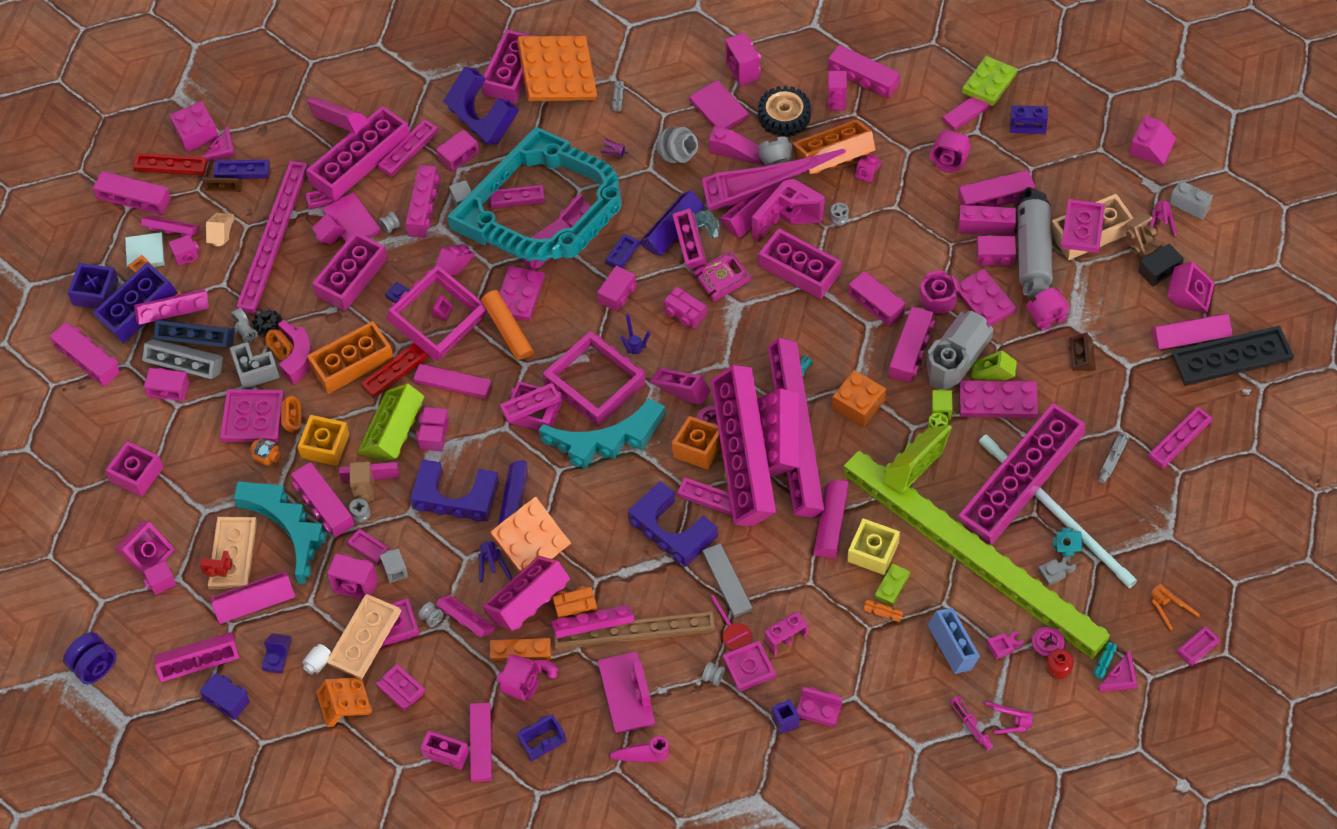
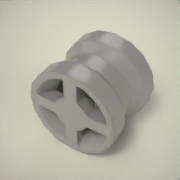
M844 203L832 205L830 210L831 222L837 226L845 225L849 218L848 206Z
M392 211L387 213L386 217L378 219L381 228L386 234H390L394 228L398 229L401 226L398 218Z
M357 498L350 503L349 510L355 522L363 523L369 519L370 509L365 499Z
M432 602L426 603L418 613V617L421 620H425L429 627L436 626L444 615L443 611L436 609L435 604Z
M708 662L704 669L702 680L705 682L711 681L713 685L718 686L724 676L725 668L721 666L716 667L714 663Z

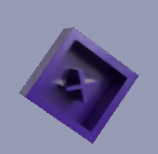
M79 263L68 290L72 305L97 309L116 290L119 279L115 269Z

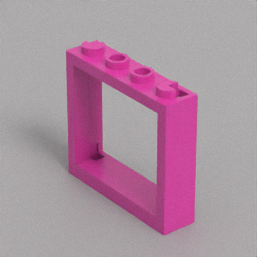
M437 265L433 270H428L421 281L417 280L409 292L405 291L397 303L391 304V307L387 310L386 320L438 362L485 317L487 309L481 300ZM435 281L472 311L437 346L399 315Z
M591 331L542 373L545 385L553 383L556 390L561 392L562 398L598 427L646 384L645 372L640 367L634 366L626 356L620 355L612 345L609 346L599 335H595ZM590 346L594 347L632 377L599 409L558 377L563 370Z

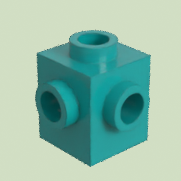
M1061 528V532H1057V536H1053V547L1057 548V552H1062V556H1074V552L1082 551V532H1073V528ZM1066 538H1069L1071 540V544L1069 546H1066L1064 544V540Z

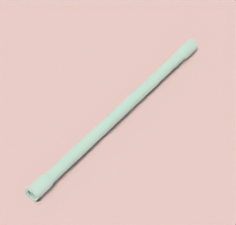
M987 434L979 440V443L1001 463L1008 457ZM1038 489L1034 495L1067 528H1073V532L1081 531L1082 542L1116 574L1117 578L1128 588L1136 584L1137 579L1127 569L1122 567L1044 490Z

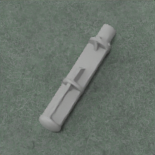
M1121 432L1118 434L1100 470L1101 474L1098 481L1102 484H1105L1107 478L1111 476L1129 440V436L1126 433Z

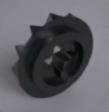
M268 309L264 312L261 310L260 314H255V318L252 320L253 328L258 334L266 336L269 330H280L278 324L282 321V317L276 310L271 311ZM270 319L271 323L264 324L263 320L268 321Z

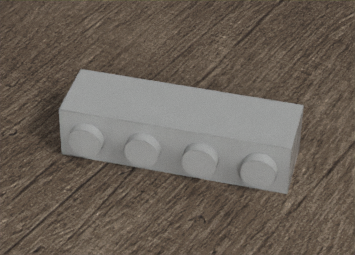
M152 339L144 343L142 361L213 379L221 374L223 356Z

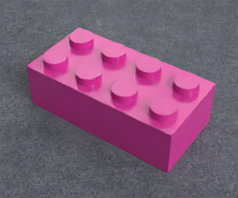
M508 29L505 30L484 74L486 80L482 85L483 95L508 99L512 103L517 102L525 85L517 38L518 36L532 35Z
M779 228L759 252V267L819 299L824 297L841 274L842 261Z
M355 231L312 283L315 296L346 311L388 260L385 246Z
M778 389L757 398L770 476L775 477L799 468V393Z
M538 556L486 602L482 608L494 625L511 631L516 630L522 626L524 620L533 616L542 604L549 602L553 594L562 590L570 578L559 561Z

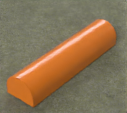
M493 290L484 295L481 301L516 360L531 357L534 354V350L498 290Z

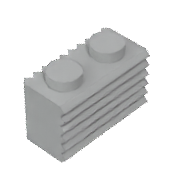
M1180 180L1172 192L1170 204L1203 220L1210 210L1213 195Z

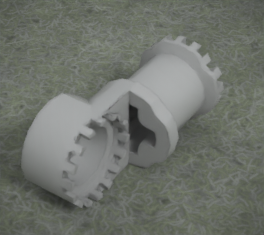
M240 307L232 311L231 316H234V321H237L234 326L235 332L242 336L244 343L254 341L258 333L249 326V321L244 311Z

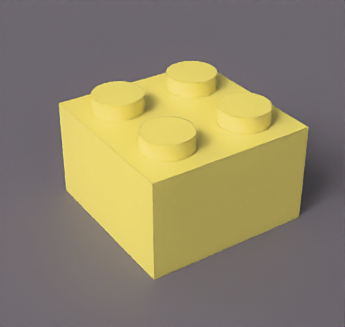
M863 518L848 550V562L885 575L899 544L900 531Z

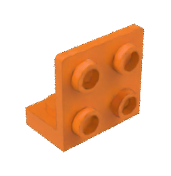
M359 678L325 679L316 691L326 727H334L341 716L370 715L372 712L363 681Z

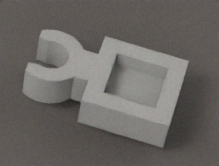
M1066 556L1060 563L1054 559L1039 566L1038 572L1046 584L1050 586L1064 579L1066 573L1074 572L1076 564L1068 566L1066 563L1070 562L1071 557Z

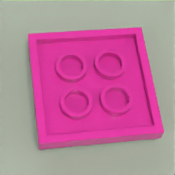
M227 389L220 435L221 442H254L255 440L266 438L274 443H278L281 426V403L285 395L284 390Z

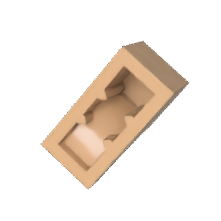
M215 213L206 221V243H212L213 246H223L229 240L231 225L234 222V214Z

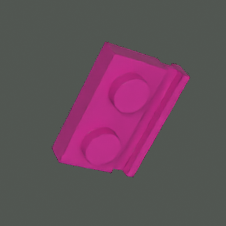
M398 664L389 670L379 682H376V687L404 712L408 706L415 703L426 692L425 688Z

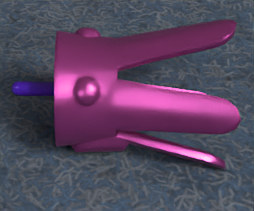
M607 138L603 140V143L608 146H605V150L600 151L603 154L601 156H615L622 159L624 153L628 154V152H625V145L615 143Z

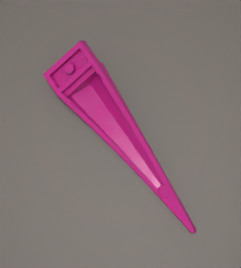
M839 149L795 161L751 169L719 172L703 178L702 183L707 207L710 212L726 205L730 207L784 180H788L840 156L846 151L845 149Z

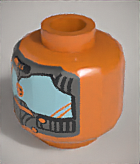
M266 438L255 440L251 445L250 453L254 461L265 466L278 461L280 457L278 444Z

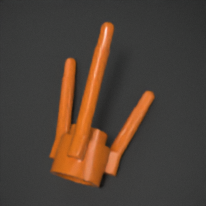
M1159 584L1152 590L1151 596L1154 599L1151 603L1157 608L1170 631L1173 630V627L1160 604L1166 605L1172 600L1196 617L1200 616L1199 613L1174 596L1162 584Z

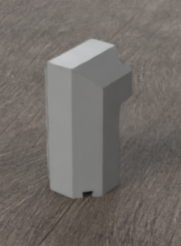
M968 311L966 314L960 312L940 340H936L930 347L926 366L931 386L938 390H947L960 383L993 337L994 329L991 325L988 328L986 325L988 321L983 316L973 311Z

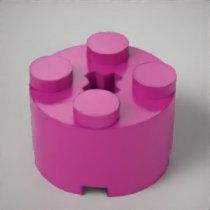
M947 129L942 130L930 151L929 157L931 162L934 161L936 167L945 172L952 173L957 169L961 170L971 150L968 136Z
M940 270L932 271L925 275V278L921 281L919 295L922 307L927 311L933 312V314H944L952 311L957 302L958 282L956 278Z
M1049 288L1035 296L1036 300L1033 303L1030 300L1026 305V309L1041 331L1047 330L1056 321L1058 323L1064 322L1068 318L1066 314L1070 311V306L1059 288L1056 290Z
M510 654L504 671H500L497 677L501 692L524 702L526 698L530 699L534 695L540 681L536 678L537 673L541 674V665L527 658Z

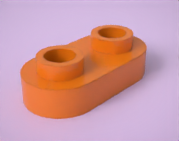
M269 330L265 337L267 346L279 360H285L294 349L293 344L280 330Z
M288 396L281 403V423L283 428L291 433L301 427V403L294 396Z

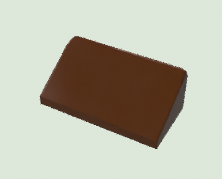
M202 178L206 191L240 192L243 182L238 178Z
M1087 332L1071 337L1070 347L1073 370H1096L1092 337Z

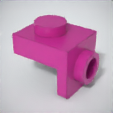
M872 154L863 156L858 162L855 177L871 183L875 172L881 166L882 160Z

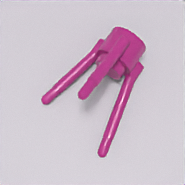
M1167 201L1157 202L1155 210L1152 211L1153 220L1150 221L1149 226H1154L1156 217L1159 220H1164V224L1168 223L1169 218L1173 236L1176 237L1177 233L1172 211H1170V203Z
M985 702L986 706L993 707L995 711L1015 715L1014 724L1018 725V727L995 730L993 734L1025 732L1026 728L1032 727L1033 712Z

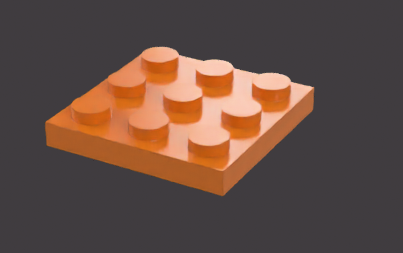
M536 496L489 532L519 573L538 556L552 559L571 544Z

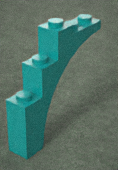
M648 398L640 409L629 418L616 425L596 431L570 432L543 424L539 429L540 440L546 445L558 448L562 453H568L569 462L573 466L586 469L597 452L605 458L609 457L614 460L625 443L632 448L643 450L665 418V406Z
M237 482L234 495L237 508L262 514L276 522L287 533L295 547V576L298 584H306L307 577L311 576L310 562L314 560L315 550H321L322 543L326 542L327 533L324 531L322 524L308 523L307 512L304 511L303 505L288 503V493L285 492L282 485Z

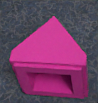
M439 295L432 308L431 317L446 321L453 305L445 297Z

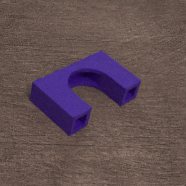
M464 66L443 102L448 105V109L459 116L460 121L470 127L469 129L473 133L481 137L480 140L483 143L498 145L519 112V109L508 99L497 98L489 113L480 119L475 112L474 101L486 78L476 68Z
M422 459L410 498L412 509L420 512H434L438 515H452L456 518H470L477 522H488L499 484L498 472L478 469L471 492L459 499H449L438 492L443 474L441 462Z
M659 481L628 510V522L633 528L641 530L648 540L652 539L657 543L661 551L669 553L676 563H681L687 567L702 550L718 537V527L705 516H702L685 532L671 534L663 531L658 526L657 520L675 502V493Z

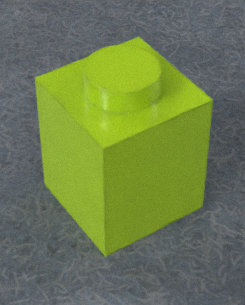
M944 389L932 390V414L940 412L945 414L948 420H951L952 391Z

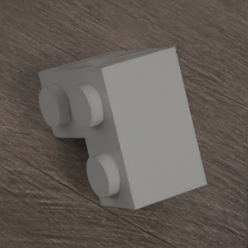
M248 342L230 347L243 389L279 378L271 351L252 356Z

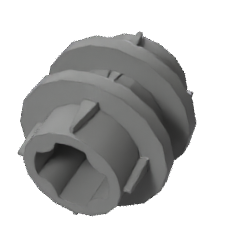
M668 127L659 135L655 143L658 154L668 163H686L696 154L699 148L698 140L691 133L692 131L686 127Z

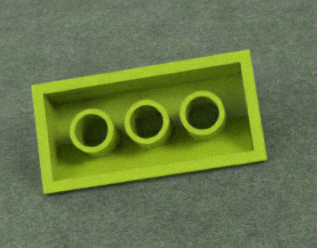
M409 384L387 390L357 453L383 462L396 459L401 452L402 444L408 437L407 433L410 427L415 422L414 418L422 407V401L425 396Z
M945 425L928 428L923 434L919 433L915 441L909 443L904 452L896 456L892 464H887L883 471L885 473L883 482L902 494L943 454L952 426Z

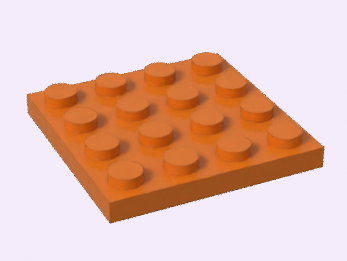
M518 36L517 44L528 101L597 99L598 96L586 36Z

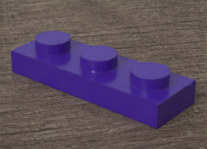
M269 159L216 160L214 178H269L270 162Z

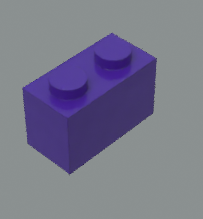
M216 673L200 690L204 701L233 720L238 717L250 702L247 696L248 692L239 685L236 687L228 677L224 675L221 677Z

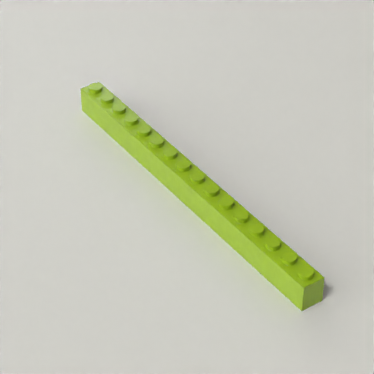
M858 451L844 465L843 475L1040 622L1047 627L1057 629L1067 642L1090 659L1094 660L1106 646L1110 634H1108L1105 628L1097 626L1087 615L1078 612L1071 603L1063 601L1056 592L1048 590L1038 579H1033L1023 568L1014 565L1007 556L999 554L992 545L984 543L977 534L969 532L962 523L954 521L944 510L938 509L929 499L920 496L914 488L908 487L901 494L884 483L885 473L883 471L885 467L874 462L868 454Z

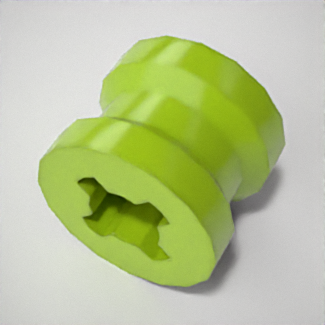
M940 412L933 413L929 417L928 428L948 425L947 416Z

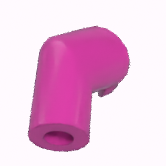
M532 660L540 663L541 670L547 671L548 678H557L558 667L551 661Z

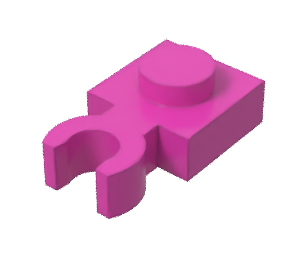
M1018 631L1012 632L1008 638L1003 633L987 639L986 645L995 660L1012 654L1015 649L1022 647L1024 640L1016 641L1014 639L1019 635Z

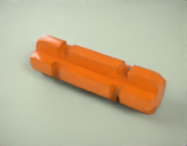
M869 599L866 600L864 604L865 611L870 613L873 611L876 615L888 619L891 617L892 620L897 622L901 621L903 616L902 610H893V607L881 603L875 604V601Z

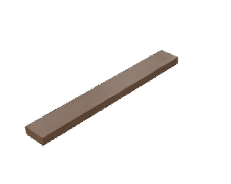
M713 611L637 619L632 623L556 638L554 635L555 650L715 632Z

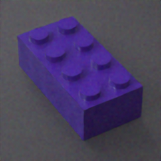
M147 262L104 301L93 314L103 326L124 344L144 325L136 323L134 305L175 296L178 292L169 280Z

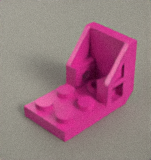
M795 179L784 180L752 216V239L758 242L762 237H765L773 224H777L780 218L789 224L820 223L824 218V196Z

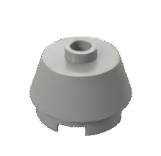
M777 137L778 140L770 143L765 141L758 146V157L765 166L790 162L792 160V143L789 142L788 137Z

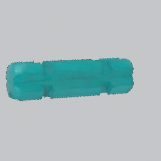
M1107 642L1093 673L1095 678L1100 680L1104 678L1105 672L1116 652V644Z

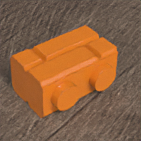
M581 586L575 591L568 593L561 591L556 596H552L557 619L598 611L592 587Z

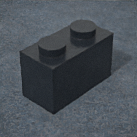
M1169 243L1164 247H1159L1150 256L1146 255L1140 261L1138 272L1152 286H1155L1171 276L1174 267L1182 265L1184 258Z

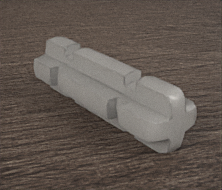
M623 81L614 82L612 110L614 112L622 110Z

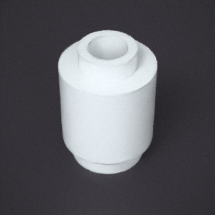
M318 644L317 647L314 646L302 661L303 669L311 675L313 673L319 674L326 665L331 651L322 644Z

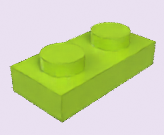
M892 563L875 594V599L893 607L910 576V571Z

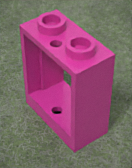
M518 381L516 387L511 390L510 400L541 387ZM558 392L561 401L548 406L543 419L524 416L510 423L538 431L543 424L553 427L562 405L561 392Z

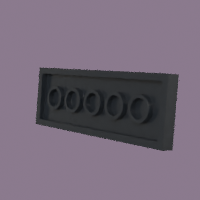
M1280 326L1174 350L1171 353L1184 386L1292 361L1294 358Z

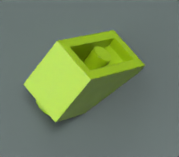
M1001 350L976 360L972 365L971 378L983 381H1006L1015 377L1017 361Z

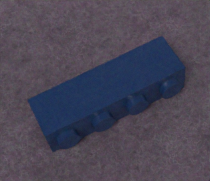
M156 320L154 339L233 347L235 328Z

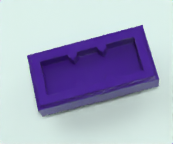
M623 234L605 259V264L614 268L615 266L624 268L639 247L640 241Z

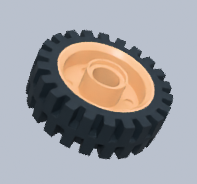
M777 86L776 90L771 88L769 92L766 91L764 96L760 98L758 105L759 122L763 128L765 127L767 132L771 130L772 135H775L777 132L779 137H782V134H785V137H789V133L794 136L796 131L798 133L802 132V129H805L810 122L811 104L809 98L806 97L804 92L801 94L800 89L795 91V87L792 86L790 89H788V86H784L783 89Z

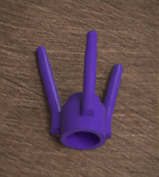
M626 314L629 339L626 341L624 336L620 338L628 354H639L642 348L647 347L646 343L651 332L647 331L643 341L637 335H633L630 315Z
M492 541L482 543L480 545L481 553L478 554L479 581L483 582L484 560L489 562L492 573L496 572L494 565L496 557L508 579L511 580L512 576L500 554V550L496 549L495 543Z

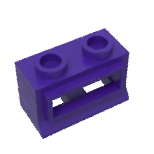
M1011 105L1010 133L1046 134L1048 106ZM1016 123H1024V125H1015V124H1016ZM1032 123H1042V125H1032Z
M553 714L540 718L536 724L526 726L517 733L518 741L530 762L566 742L565 732ZM552 729L556 736L549 740L548 738L542 740L541 744L533 749L527 745L528 742Z

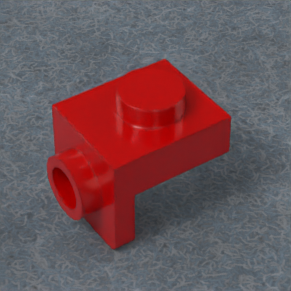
M223 551L221 560L201 558L200 567L203 574L209 577H226L228 570L232 568L233 560L230 558L228 551Z

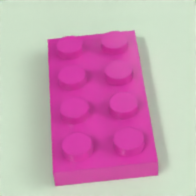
M961 380L959 383L960 417H1038L1037 381Z

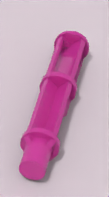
M960 696L954 697L950 704L952 706L958 705L965 715L961 719L975 736L978 743L983 745L987 751L992 749L993 744L989 740V735H982L976 727L978 724L977 719L967 706L966 708L970 712L968 715L961 707L959 701L963 702Z

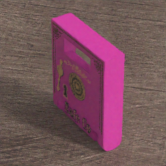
M732 250L694 271L698 282L706 293L711 296L713 301L719 300L751 281L750 275ZM735 264L740 273L735 274L731 266Z

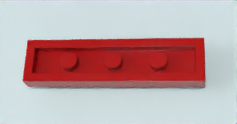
M136 153L133 169L135 172L204 176L208 160L207 157Z
M414 343L361 382V386L374 399L430 356Z

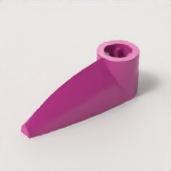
M657 736L650 743L633 745L610 753L611 759L622 761L661 762L669 756V744L666 738Z

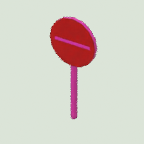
M711 595V599L728 625L723 633L724 645L729 650L734 651L751 644L753 638L751 630L743 624H731L715 596Z

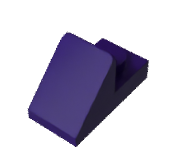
M271 634L265 640L266 653L262 664L263 671L283 674L292 636Z

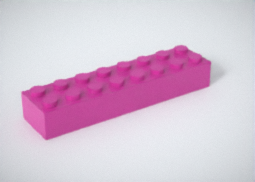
M732 365L711 379V386L734 525L754 526L775 514L776 509L752 368Z
M1052 403L958 515V521L969 532L977 534L984 543L993 545L1085 434V423L1055 403Z

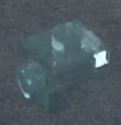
M710 209L694 214L698 227L705 225L711 238L718 237L720 223L717 218H714Z

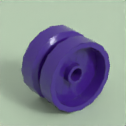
M89 632L77 638L68 647L63 656L64 665L83 684H92L100 680L109 672L116 661L115 651L108 644H105L104 640L95 632Z

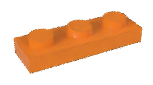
M551 638L490 640V662L507 661L510 654L529 660H551Z

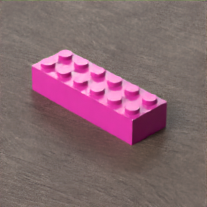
M384 106L380 107L367 118L369 123L357 133H349L306 170L309 184L335 202L374 169L410 133L407 122Z

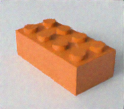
M858 119L792 143L796 160L845 149L846 152L807 170L809 174H817L823 169L836 167L837 164L842 162H850L858 156H866L876 150L872 130Z
M374 321L307 355L311 370L327 394L394 359L391 346Z

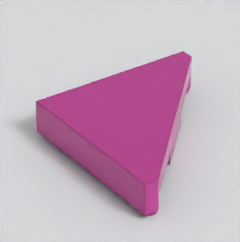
M225 127L223 134L216 138L207 153L201 157H207L209 162L235 156L229 127Z
M1128 651L1109 673L1108 677L1099 686V692L1137 688L1131 651Z

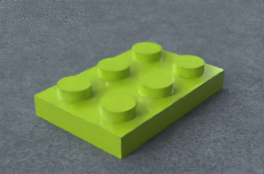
M985 56L962 88V93L994 106L1016 76L1018 69Z

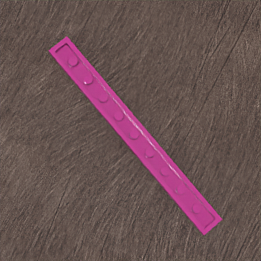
M289 162L236 308L240 307L244 312L256 313L306 176L307 163Z

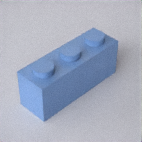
M953 608L936 611L929 621L928 627L954 674L971 671L980 655Z

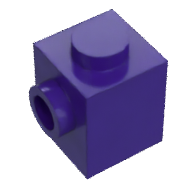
M790 699L772 707L771 718L780 734L799 727V714Z

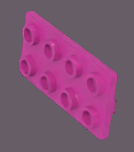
M637 652L598 660L615 733L619 734L655 725L650 694L642 663Z

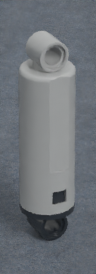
M1027 187L1023 191L1021 201L1017 207L1019 283L1023 286V294L1036 300L1035 296L1049 289L1053 280L1051 204L1047 200L1045 193Z

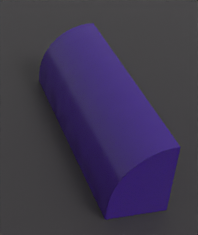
M691 190L682 193L640 240V244L649 252L655 255H662L678 237L673 214L690 208L696 217L705 207L704 204Z
M525 460L515 461L509 465L498 525L522 507L528 476L527 462Z

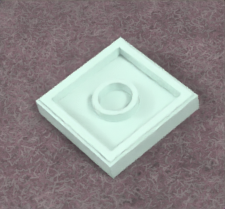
M162 232L125 237L128 271L130 270L128 265L141 255L154 267L165 265Z

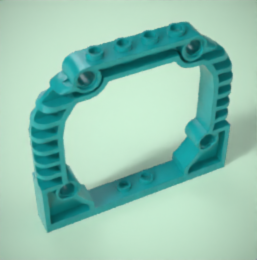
M535 127L447 216L451 230L480 244L485 245L488 242L490 245L496 246L502 251L505 250L519 259L524 258L526 261L537 260L538 262H544L551 257L553 260L561 257L573 258L587 246L592 238L597 236L598 232L608 224L609 220L622 207L619 179L616 171L610 164L605 163L604 160L588 155L584 151H579L578 148H572L569 141ZM521 164L526 166L546 164L551 169L563 166L601 185L597 190V201L574 226L559 230L549 239L526 237L496 223L494 213L484 211L482 205L509 179Z

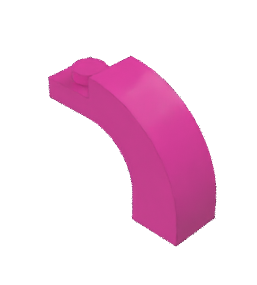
M282 320L278 324L279 329L293 344L294 349L285 360L279 363L281 374L294 386L309 371L310 365L307 355L313 352L309 337L304 328L301 326L296 329L293 324H288L285 320Z

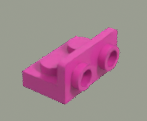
M579 194L571 200L565 210L560 212L558 219L562 218L572 228L590 209L591 205L584 202L583 195Z
M803 687L796 711L799 714V718L835 728L842 707V697L831 692H821L814 687Z

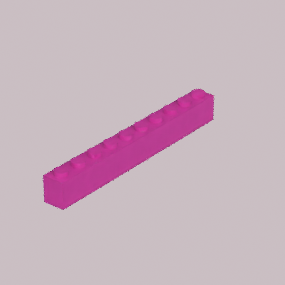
M778 338L768 346L774 391L784 389L799 393V468L787 472L794 515L813 519L824 511V503L797 342Z

